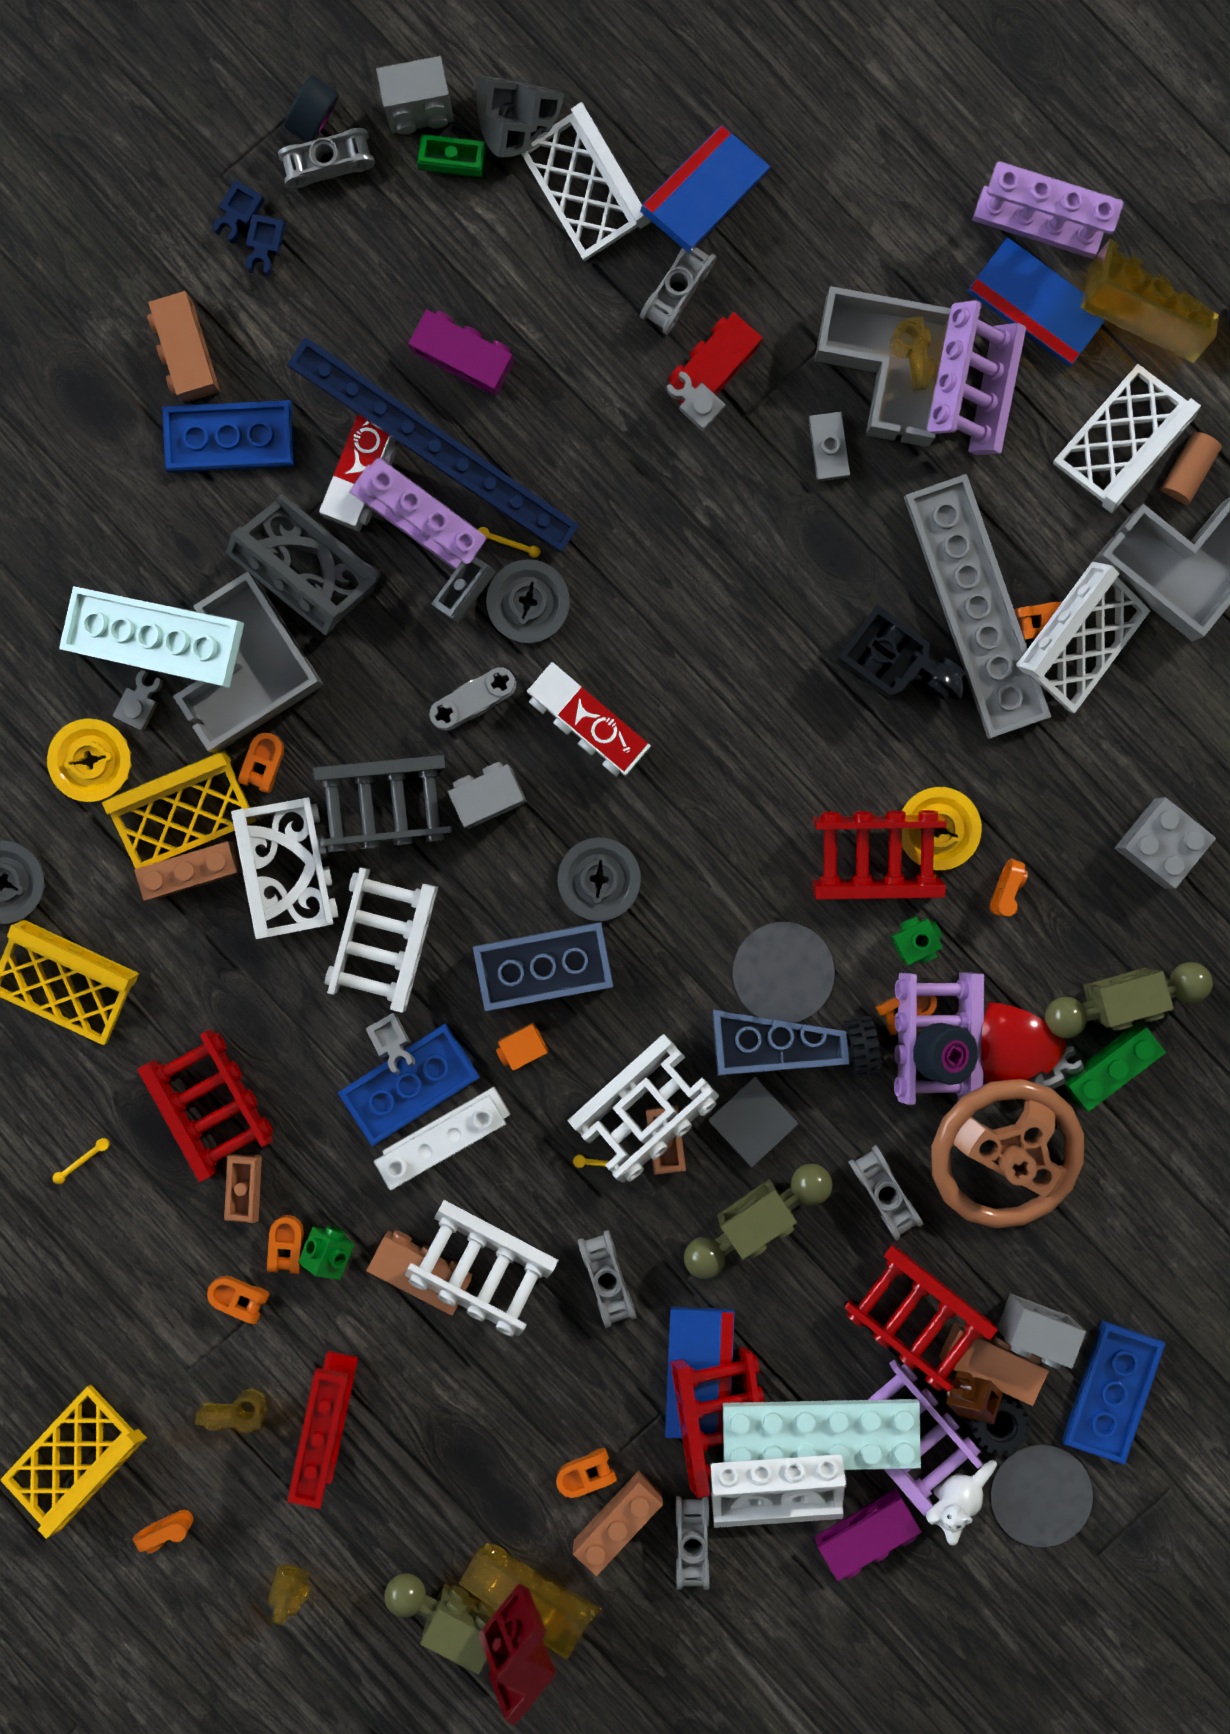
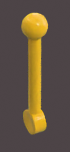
M486 527L478 529L486 537V540L490 539L527 552L532 558H537L541 553L540 548L536 545L529 547L492 534Z
M106 1138L97 1140L94 1148L64 1171L56 1172L52 1177L55 1184H62L66 1176L99 1151L107 1150L110 1146L109 1140Z
M577 1154L573 1159L574 1166L578 1168L584 1165L606 1167L605 1165L609 1162L587 1159L582 1154Z

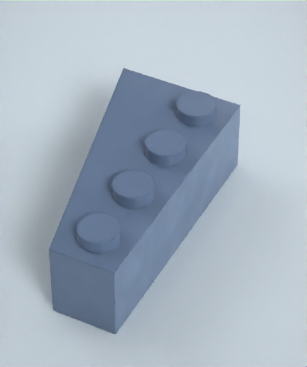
M718 1010L712 1011L718 1076L849 1064L846 1031Z

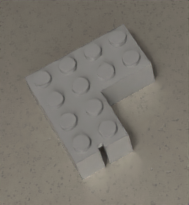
M830 286L825 300L814 361L877 373L866 436L894 441L897 435H900V442L929 447L936 434L928 432L927 427L951 308Z
M1230 497L1218 506L1191 541L1146 505L1142 504L1131 512L1115 532V536L1107 542L1093 562L1112 565L1120 573L1118 578L1142 602L1188 639L1194 641L1202 638L1230 605Z
M248 571L193 606L198 613L244 623L230 688L196 681L173 696L188 721L196 723L192 727L207 751L217 754L324 685L258 580Z

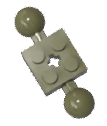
M1196 962L1180 964L1173 970L1170 979H1165L1163 971L1148 968L1134 970L1084 984L1087 1002L1081 1003L1072 997H1059L1053 1000L1046 1008L1045 1021L1050 1031L1061 1038L1077 1036L1083 1031L1087 1021L1091 1020L1104 1025L1105 1028L1113 1027V1030L1126 1029L1133 1026L1132 1021L1144 1018L1145 1022L1164 1018V1012L1174 1010L1171 998L1176 997L1185 1003L1203 1001L1212 990V976L1206 967Z
M805 1164L794 1172L791 1179V1187L783 1193L779 1194L771 1180L768 1179L717 1214L724 1233L716 1239L699 1237L691 1241L684 1252V1263L687 1270L699 1279L713 1278L723 1269L725 1255L736 1249L742 1260L748 1256L755 1258L766 1250L767 1246L765 1244L775 1237L780 1240L789 1235L794 1230L793 1225L797 1223L791 1211L801 1203L809 1206L819 1205L830 1196L833 1184L829 1172L820 1165Z
M403 1573L392 1578L387 1584L384 1593V1600L388 1610L393 1615L401 1618H408L415 1614L427 1618L420 1645L479 1675L487 1657L478 1634L495 1614L497 1608L490 1602L484 1600L479 1602L473 1599L463 1588L458 1586L450 1587L444 1583L435 1600L426 1595L425 1586L417 1576Z

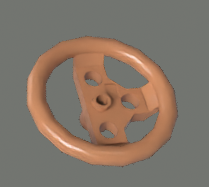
M1024 1079L989 1082L963 1095L942 1118L931 1145L932 1177L943 1201L965 1220L994 1229L1024 1226L1051 1213L1073 1190L1084 1164V1132L1072 1106L1050 1087ZM1025 1100L1024 1111L1013 1125L992 1130L972 1117L976 1111L996 1101ZM1055 1118L1064 1135V1159L1060 1166L1050 1161L1047 1142L1055 1132ZM1029 1128H1038V1133L1033 1139L1024 1140V1134ZM987 1140H993V1148L987 1153H981L980 1146ZM953 1145L968 1157L1004 1175L1010 1183L1022 1185L1040 1196L1020 1206L995 1209L975 1203L959 1189L951 1172V1150ZM1039 1169H1047L1046 1176L1042 1180L1033 1181Z

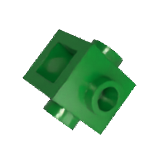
M917 916L911 917L899 924L900 930L889 935L902 963L908 966L916 961H919L921 965L937 957L936 951L943 948L939 941L943 939V935L935 921L930 923L926 918L919 920ZM920 935L921 942L917 945L916 938Z
M328 1225L326 1229L312 1227L298 1263L316 1277L340 1280L355 1244L344 1236L345 1232L335 1226Z

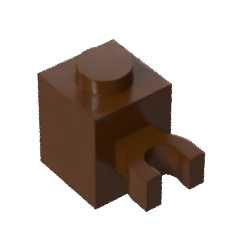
M958 1370L953 1381L954 1387L950 1392L947 1391L946 1404L958 1416L994 1424L1003 1393L992 1381L976 1378L968 1372Z

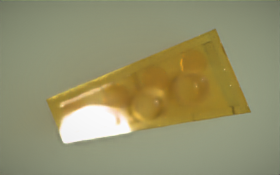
M1109 239L1089 266L1080 308L1088 311L1091 315L1098 316L1115 324L1122 330H1127L1143 338L1149 343L1156 344L1172 352L1177 357H1182L1194 363L1216 337L1219 315L1184 291L1181 294L1175 292L1173 286L1169 283V279L1161 274L1154 277L1140 267L1143 261L1134 255L1127 258L1116 250L1119 244Z
M489 1543L483 1545L475 1554L459 1584L496 1611L518 1583L529 1588L547 1631L543 1638L544 1644L567 1660L584 1639L601 1608L511 1557L502 1547Z

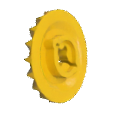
M80 719L64 726L53 738L47 754L48 772L53 783L66 796L82 802H98L111 797L122 788L123 783L129 778L128 773L132 766L130 755L132 752L129 750L127 740L118 729L109 723L98 719ZM88 752L92 756L106 757L93 763L94 769L91 770L88 765L73 764L86 759Z
M933 787L920 791L909 799L901 810L906 812V815H918V812L921 810L938 811V815H942L947 820V827L945 828L947 832L955 835V837L949 834H940L938 837L934 836L933 870H948L958 867L973 855L981 839L982 824L978 810L967 796L955 789ZM902 828V849L918 865H921V828Z

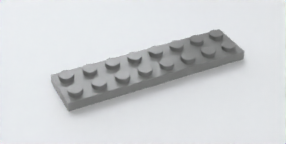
M967 474L905 495L904 499L987 738L989 739L1050 718L1051 714L1040 684L1031 675L1023 673L1016 666L1028 648Z

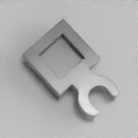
M681 371L678 374V378L684 383V388L677 390L669 384L667 392L672 398L684 401L680 405L679 410L700 430L704 431L725 409L726 405L703 383L694 389L691 386L690 377Z
M143 670L136 676V690L133 691L126 687L113 714V717L141 731H145L158 705V702L150 698L152 694L160 691L163 686V680L156 677L153 685L147 687L145 679L148 673Z
M395 1013L366 1028L378 1055L382 1058L387 1055L390 1056L388 1066L393 1073L397 1075L401 1073L397 1066L401 1058H405L408 1065H415L414 1057L403 1049V1046L411 1042Z
M1073 1046L1066 1048L1061 1060L1048 1074L1041 1071L1028 1079V1081L1054 1089L1066 1083L1063 1074L1079 1073L1084 1069L1081 1060L1073 1064L1067 1062L1068 1058L1076 1055Z

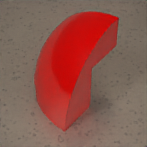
M988 1002L981 1041L982 1067L986 1084L993 1081L1013 1079L1028 1081V1079L1041 1071L1048 1074L1065 1053L1067 1048L1065 1040L1054 1035L1047 1026L1046 1021L1030 1012L1006 1004Z

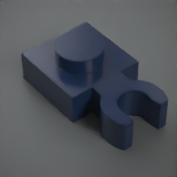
M234 180L219 206L221 212L225 213V216L218 218L214 222L212 227L214 233L219 236L223 228H231L227 239L231 244H234L239 238L238 227L241 223L248 228L250 227L252 214H258L265 202L264 197L239 181Z
M252 214L246 241V247L254 251L246 260V268L249 273L254 272L256 263L263 262V273L268 277L271 275L273 266L269 258L270 254L280 256L286 228L284 220Z

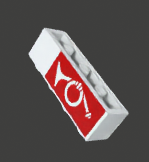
M359 415L356 416L319 511L325 519L360 532L362 525H368L373 509L353 496L349 491L368 464L372 465L377 458H380L388 465H391L397 450L394 447V439Z
M553 662L550 663L527 690V693L532 697L529 703L542 714L546 710L556 717L553 723L566 735L571 731L581 739L577 744L591 756L595 752L605 759L602 765L616 777L619 773L626 777L651 747L650 744Z

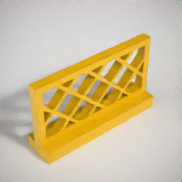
M226 750L102 802L106 813L111 815L135 869L161 862L235 831L233 822L222 818L228 802L239 805L242 809H248L250 806L231 767V760ZM223 772L226 773L231 784L227 795L209 789L213 777ZM208 779L205 787L197 784ZM191 786L203 791L197 808L180 801L185 788ZM232 791H234L237 799L231 797ZM178 792L175 799L168 796ZM207 793L224 800L218 816L201 809ZM162 799L173 804L167 820L150 813L154 801ZM148 804L146 811L138 809ZM177 806L195 812L189 828L172 822ZM131 811L144 816L138 832L126 828L120 815ZM199 814L216 820L212 833L204 835L193 830ZM255 817L246 818L247 825L256 821ZM148 818L165 824L160 840L142 834ZM220 822L228 825L218 830ZM169 827L187 833L183 845L174 847L164 843ZM130 835L136 837L134 843L132 842ZM191 835L198 837L197 839L188 842ZM140 839L157 845L153 857L143 862L136 850ZM161 848L169 850L162 854H159Z
M21 920L11 925L7 934L9 941L0 960V985L4 975L13 972L20 989L11 992L0 987V997L99 1044H107L129 990L135 985L139 973L26 920ZM17 944L28 950L32 961L18 965L14 956ZM48 959L56 962L61 975L47 979L41 962ZM34 965L40 982L27 987L20 969ZM76 973L84 975L90 988L76 993L70 975ZM63 978L69 996L56 1000L49 983ZM43 986L49 1003L44 1005L34 1003L29 990ZM106 986L119 992L115 1003L105 1006L99 989ZM92 992L99 1009L85 1013L78 997ZM70 999L78 1014L77 1017L71 1019L64 1017L58 1006L59 1003ZM112 1009V1011H111V1013H110V1016H109L107 1010ZM101 1013L105 1023L102 1034L91 1029L87 1017Z
M89 1385L9 1469L0 1481L41 1525L38 1531L47 1539L65 1527L147 1437L139 1429L134 1431L92 1385ZM88 1397L96 1404V1418H82V1403ZM75 1412V1418H69ZM64 1423H74V1441H60V1427ZM82 1423H96V1441H82ZM103 1423H113L122 1433L114 1441H103ZM53 1435V1441H48ZM42 1446H53L52 1464H38V1450ZM60 1446H74V1464H60ZM82 1446H96V1461L93 1464H81ZM103 1446H109V1447L103 1452ZM20 1470H31L30 1488H22L13 1479ZM38 1470H52V1488H38ZM60 1470H74V1484L71 1488H60ZM81 1470H86L85 1473L81 1476ZM38 1493H52V1508L46 1514L38 1506ZM59 1493H65V1494L59 1499Z

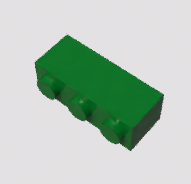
M1134 1024L1084 1062V1069L1081 1072L1067 1075L1065 1077L1066 1083L1062 1086L1078 1107L1089 1112L1166 1052L1147 1027Z

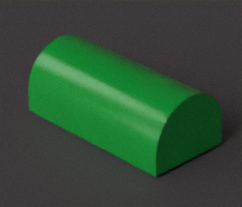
M421 134L417 160L418 170L483 178L486 160V143L484 141Z

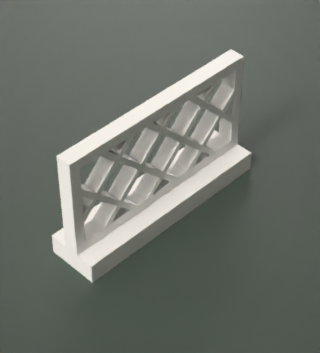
M580 102L571 108L573 113L553 125L549 132L541 133L532 142L533 148L522 153V156L585 262L638 226L641 229L651 223V221L640 212L641 202L583 103ZM572 125L577 133L574 147L558 144L560 133ZM581 141L584 144L586 150L579 149ZM540 146L551 148L547 165L534 163L529 153ZM556 150L572 153L569 170L552 167ZM578 155L592 158L593 165L590 175L574 172ZM597 168L603 178L596 177ZM539 170L545 171L544 179ZM551 173L567 176L563 193L549 189L548 183ZM573 177L589 181L585 198L569 195ZM594 182L605 184L609 187L610 190L606 203L590 199ZM613 196L616 199L619 206L612 204ZM554 197L561 198L560 206ZM567 200L583 203L579 221L566 218L564 215ZM588 205L605 208L601 226L585 222ZM610 210L623 212L628 220V223L618 229L606 227ZM571 225L578 226L576 234ZM583 228L599 231L597 243L585 250L580 242ZM604 233H610L608 236L603 238Z
M1137 364L1054 459L1053 464L1103 502L1102 506L1110 513H1113L1194 420L1201 405L1192 398L1189 401L1185 400ZM1137 376L1148 384L1149 394L1131 395L1130 384ZM1125 391L1126 396L1119 397ZM1167 398L1177 406L1169 414L1157 415L1155 400ZM1150 400L1151 415L1133 417L1132 402ZM1127 403L1128 418L1110 420L1109 408L1112 404ZM1103 415L1105 416V420L1098 421ZM1157 421H1164V422L1158 427ZM1152 422L1153 434L1150 438L1135 439L1134 424ZM1129 424L1130 440L1112 442L1111 426ZM1106 427L1107 442L1089 444L1088 432L1092 428ZM1084 439V445H1078ZM1137 445H1143V446L1137 451L1136 446H1137ZM1131 446V460L1124 463H1114L1113 448ZM1108 449L1109 464L1091 466L1090 450ZM1085 451L1086 466L1074 468L1065 461V458L1071 452ZM1122 469L1116 476L1115 470ZM1110 470L1111 483L1103 491L1093 483L1092 472Z
M1092 562L1016 664L1023 673L1031 675L1064 708L1074 714L1151 611L1118 578L1120 573L1112 565ZM1112 585L1115 588V602L1105 603V593ZM1132 605L1137 611L1130 621L1124 622V606ZM1115 607V624L1105 626V609ZM1092 611H1096V627L1085 629L1086 618ZM1115 630V641L1111 647L1105 648V632ZM1096 633V650L1085 652V635ZM1073 637H1077V653L1066 655L1067 644ZM1096 656V667L1091 673L1085 674V658ZM1077 659V676L1066 677V661ZM1058 663V679L1049 681L1044 675L1053 664ZM1077 682V693L1070 701L1066 697V684Z

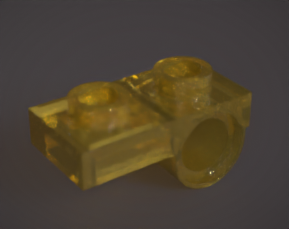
M923 316L912 317L909 320L900 322L889 341L890 349L894 355L900 358H909L913 391L925 390L935 375L934 361L932 358L928 359L927 347L931 344L929 326L924 327ZM907 333L911 335L914 343L911 345L903 344L899 339V334Z
M249 1388L242 1391L233 1404L203 1403L196 1411L195 1425H205V1429L213 1431L222 1430L224 1427H233L242 1433L255 1432L256 1429H261L266 1421L267 1407L265 1397L259 1390ZM247 1401L252 1403L255 1407V1412H245L241 1402Z
M286 1564L277 1567L268 1596L269 1603L275 1606L271 1622L284 1626L291 1615H297L301 1603L305 1604L311 1589V1584L307 1583L310 1574L309 1570Z

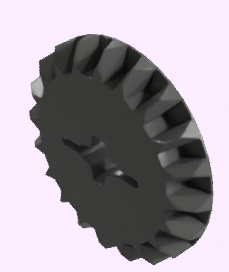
M527 559L508 564L494 576L488 588L486 604L490 620L499 632L516 642L532 644L546 640L554 635L564 624L569 613L570 596L564 579L553 567L541 561ZM534 584L532 594L533 600L537 602V605L531 606L529 611H527L525 619H523L524 605L519 600L520 598L527 597V594L530 593L531 585Z
M590 838L573 846L562 859L558 870V888L563 901L575 914L588 920L606 921L626 912L636 900L641 885L640 868L634 855L621 843L608 838ZM602 860L603 875L609 877V881L602 884L599 898H596L597 888H595L594 882H590V876L596 875L597 870H599V861Z
M0 841V877H4L6 874L9 875L8 881L12 883L11 885H14V887L0 890V924L17 922L25 919L26 916L35 911L36 906L43 899L42 894L46 887L44 883L45 872L41 868V861L34 856L31 850L25 848L22 844L11 841Z

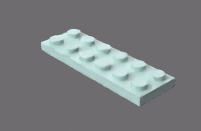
M73 586L59 649L230 688L244 623Z
M918 1399L723 1403L724 1462L839 1454L843 1459L844 1470L921 1468L920 1403Z

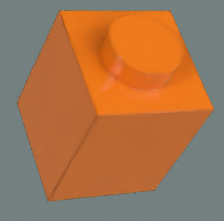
M534 1022L501 1038L498 1041L500 1048L496 1049L504 1066L510 1065L512 1071L548 1053V1048Z

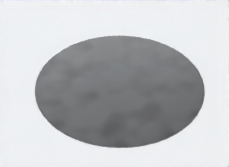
M775 922L758 928L743 941L734 959L733 982L737 995L745 1007L759 1018L790 1023L802 1021L812 1016L824 1005L834 984V962L827 945L814 931L797 923Z
M1049 1445L1029 1446L1012 1454L998 1469L991 1487L992 1509L1000 1526L1015 1540L1033 1547L1055 1546L1071 1539L1086 1523L1093 1503L1092 1484L1084 1466L1069 1452Z

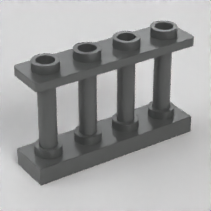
M444 755L314 767L312 769L314 783L321 782V788H325L330 839L320 840L321 847L328 846V852L347 851L348 844L361 843V849L381 847L380 841L393 840L394 846L413 844V837L425 836L426 842L445 840L444 834L452 833L451 826L440 827L435 777L438 776L437 771L445 769ZM418 773L419 778H422L427 829L408 830L403 780L406 779L405 774ZM386 776V781H390L395 832L376 834L370 784L374 783L373 777ZM354 779V785H358L363 835L343 837L338 786H341V780Z

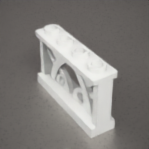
M307 797L231 811L255 938L260 939L333 925V918L338 917L335 898H328L326 886H331L332 880L329 866H322L320 856L326 854V849L321 847L320 840L324 838L323 835H316L314 823L320 822L317 803L310 804V799ZM295 812L303 818V829L300 832L293 831L291 828L293 821H291L285 828V834L278 831L281 818L286 813ZM276 813L272 829L247 825L246 818ZM308 835L313 855L299 843ZM266 839L270 840L271 849L269 854L265 857L258 856L255 850L256 847L261 844L267 847ZM278 844L288 848L305 863L299 880L288 894L283 885L277 880L264 876L257 877L256 869L265 867L273 860ZM315 869L318 879L319 890L313 887H307L313 877ZM274 886L280 892L282 899L278 901L276 894L272 899H267L264 896L265 888ZM311 896L315 897L320 904V910L315 917L307 919L297 914L292 905L297 899L303 908L310 909L306 905V900ZM286 909H288L292 918L297 922L267 929L266 923L267 920L281 914Z
M838 1454L711 1464V1499L714 1528L843 1519V1498L846 1480L842 1456Z

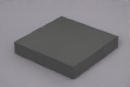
M755 1076L708 1118V1121L751 1167L799 1124Z

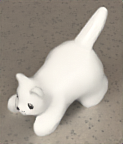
M990 1460L982 1465L973 1476L961 1473L947 1476L933 1488V1493L939 1501L927 1511L926 1518L930 1524H937L943 1529L947 1542L950 1545L957 1544L963 1528L972 1523V1518L970 1517L976 1515L983 1504L982 1487L997 1466L995 1460Z

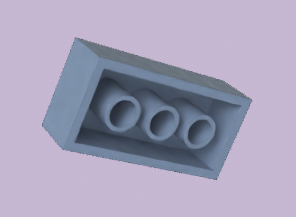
M602 922L473 947L485 1011L613 987Z

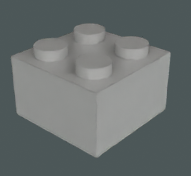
M441 56L376 68L383 106L392 134L407 135L415 132L418 128L430 127L438 129L450 122H454Z
M500 762L494 763L482 769L484 775L476 779L469 775L452 783L454 789L449 790L448 793L464 828L470 829L527 803L515 774L508 764L503 766Z
M1163 797L1155 798L1114 849L1163 888L1176 889L1216 837L1169 799Z
M1011 1293L997 1327L1000 1334L1004 1337V1341L1010 1344L1013 1352L1024 1357H1030L1031 1353L1040 1356L1043 1363L1056 1369H1060L1061 1365L1073 1368L1086 1333L1070 1315Z

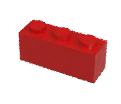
M733 312L728 319L722 317L711 330L713 336L706 343L700 341L690 353L692 359L685 367L680 364L671 373L668 380L675 389H683L685 385L678 378V374L682 371L690 377L691 386L694 389L703 383L717 396L760 348L763 337ZM676 399L680 404L684 402L682 399Z

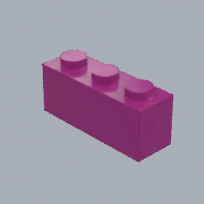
M426 309L408 343L411 352L497 397L514 364L513 356L509 353L510 349L501 342L494 340L493 343L482 339V334L470 326H465L463 329L453 324L454 320L441 311H436L434 314Z
M896 1488L817 1534L815 1540L819 1551L836 1580L840 1581L843 1578L850 1579L856 1576L861 1571V1568L870 1562L876 1563L888 1556L889 1551L897 1546H906L912 1543L917 1535L921 1533V1530L902 1495Z

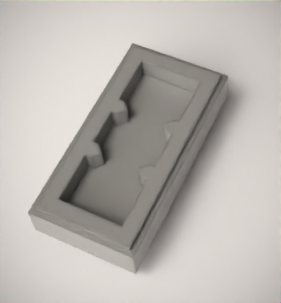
M842 412L809 416L817 482L848 478L850 471Z

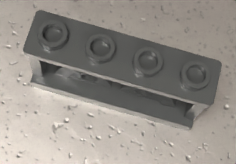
M283 494L277 497L276 501L245 526L239 527L232 532L225 552L325 636L334 629L335 625L373 593L380 578V574L371 565L365 563L344 543H341L331 535L320 523L313 520L297 504L291 502ZM277 521L280 524L279 536H276L271 529V522ZM263 530L266 538L257 541L254 536ZM288 550L316 554L321 565L322 577L309 573L297 574L290 568L291 558ZM351 582L357 588L353 590H346L336 586L335 584L340 586L349 585V583ZM332 594L344 598L337 606L330 601Z

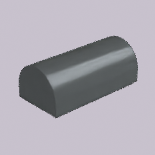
M475 556L468 564L462 561L431 605L453 622L459 624L496 574V571Z

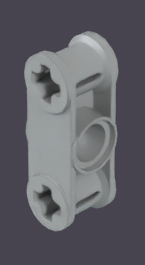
M353 128L340 134L283 147L278 151L279 160L283 161L286 172L285 185L288 188H302L311 183L372 168L375 165V159L369 152L367 139L369 138L368 131L364 128ZM333 154L329 162H320L324 155Z
M697 247L690 253L682 248L656 291L653 292L645 303L639 317L643 320L649 319L663 328L662 332L664 334H669L680 317L682 310L700 283L709 274L717 256L714 254L709 256ZM675 282H680L686 287V289L684 291L677 292L674 291L670 287V285Z
M498 667L479 678L463 684L451 694L432 705L429 714L431 722L443 731H450L469 720L481 716L514 694L516 681L513 674L506 668ZM501 676L503 680L509 678V681L506 682L507 689L501 691L499 687L493 689V686L497 684L495 678ZM442 708H445L447 711L453 710V713L449 715L451 721L448 723L443 720L438 721Z
M875 1145L871 1147V1152L856 1161L851 1159L848 1163L862 1186H865L880 1211L885 1225L897 1241L900 1239V1235L916 1225L921 1227L924 1224L911 1202L905 1197L890 1172L891 1169ZM883 1187H893L891 1197L885 1200L878 1198L879 1192Z
M606 1230L603 1235L586 1241L583 1238L578 1239L580 1252L597 1296L605 1328L611 1327V1323L625 1318L636 1319L635 1308L619 1267L610 1231ZM604 1273H611L616 1277V1280L610 1285H605L599 1281V1277Z
M676 1496V1589L682 1590L683 1587L702 1586L704 1590H709L708 1496L702 1499H682L681 1496ZM689 1539H697L698 1541H700V1543L694 1547H689L685 1544V1542Z

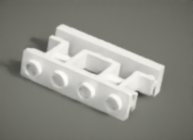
M664 1034L567 1120L588 1143H591L600 1134L617 1153L605 1166L621 1182L626 1180L630 1182L637 1178L643 1171L642 1166L651 1158L655 1160L660 1157L668 1148L666 1144L675 1136L679 1138L687 1133L692 1127L691 1122L699 1114L704 1116L715 1107V1100L719 1097L716 1091L703 1078L691 1088L683 1080L674 1067L685 1056ZM661 1065L672 1079L658 1090L647 1077ZM681 1088L693 1101L678 1113L668 1102V1099ZM647 1091H650L666 1111L642 1131L626 1110ZM614 1109L624 1122L610 1133L599 1120ZM633 1132L644 1145L630 1157L619 1143Z

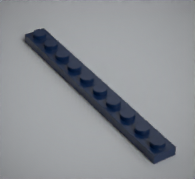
M304 337L287 363L288 368L559 553L564 550L577 530L579 524L307 337Z

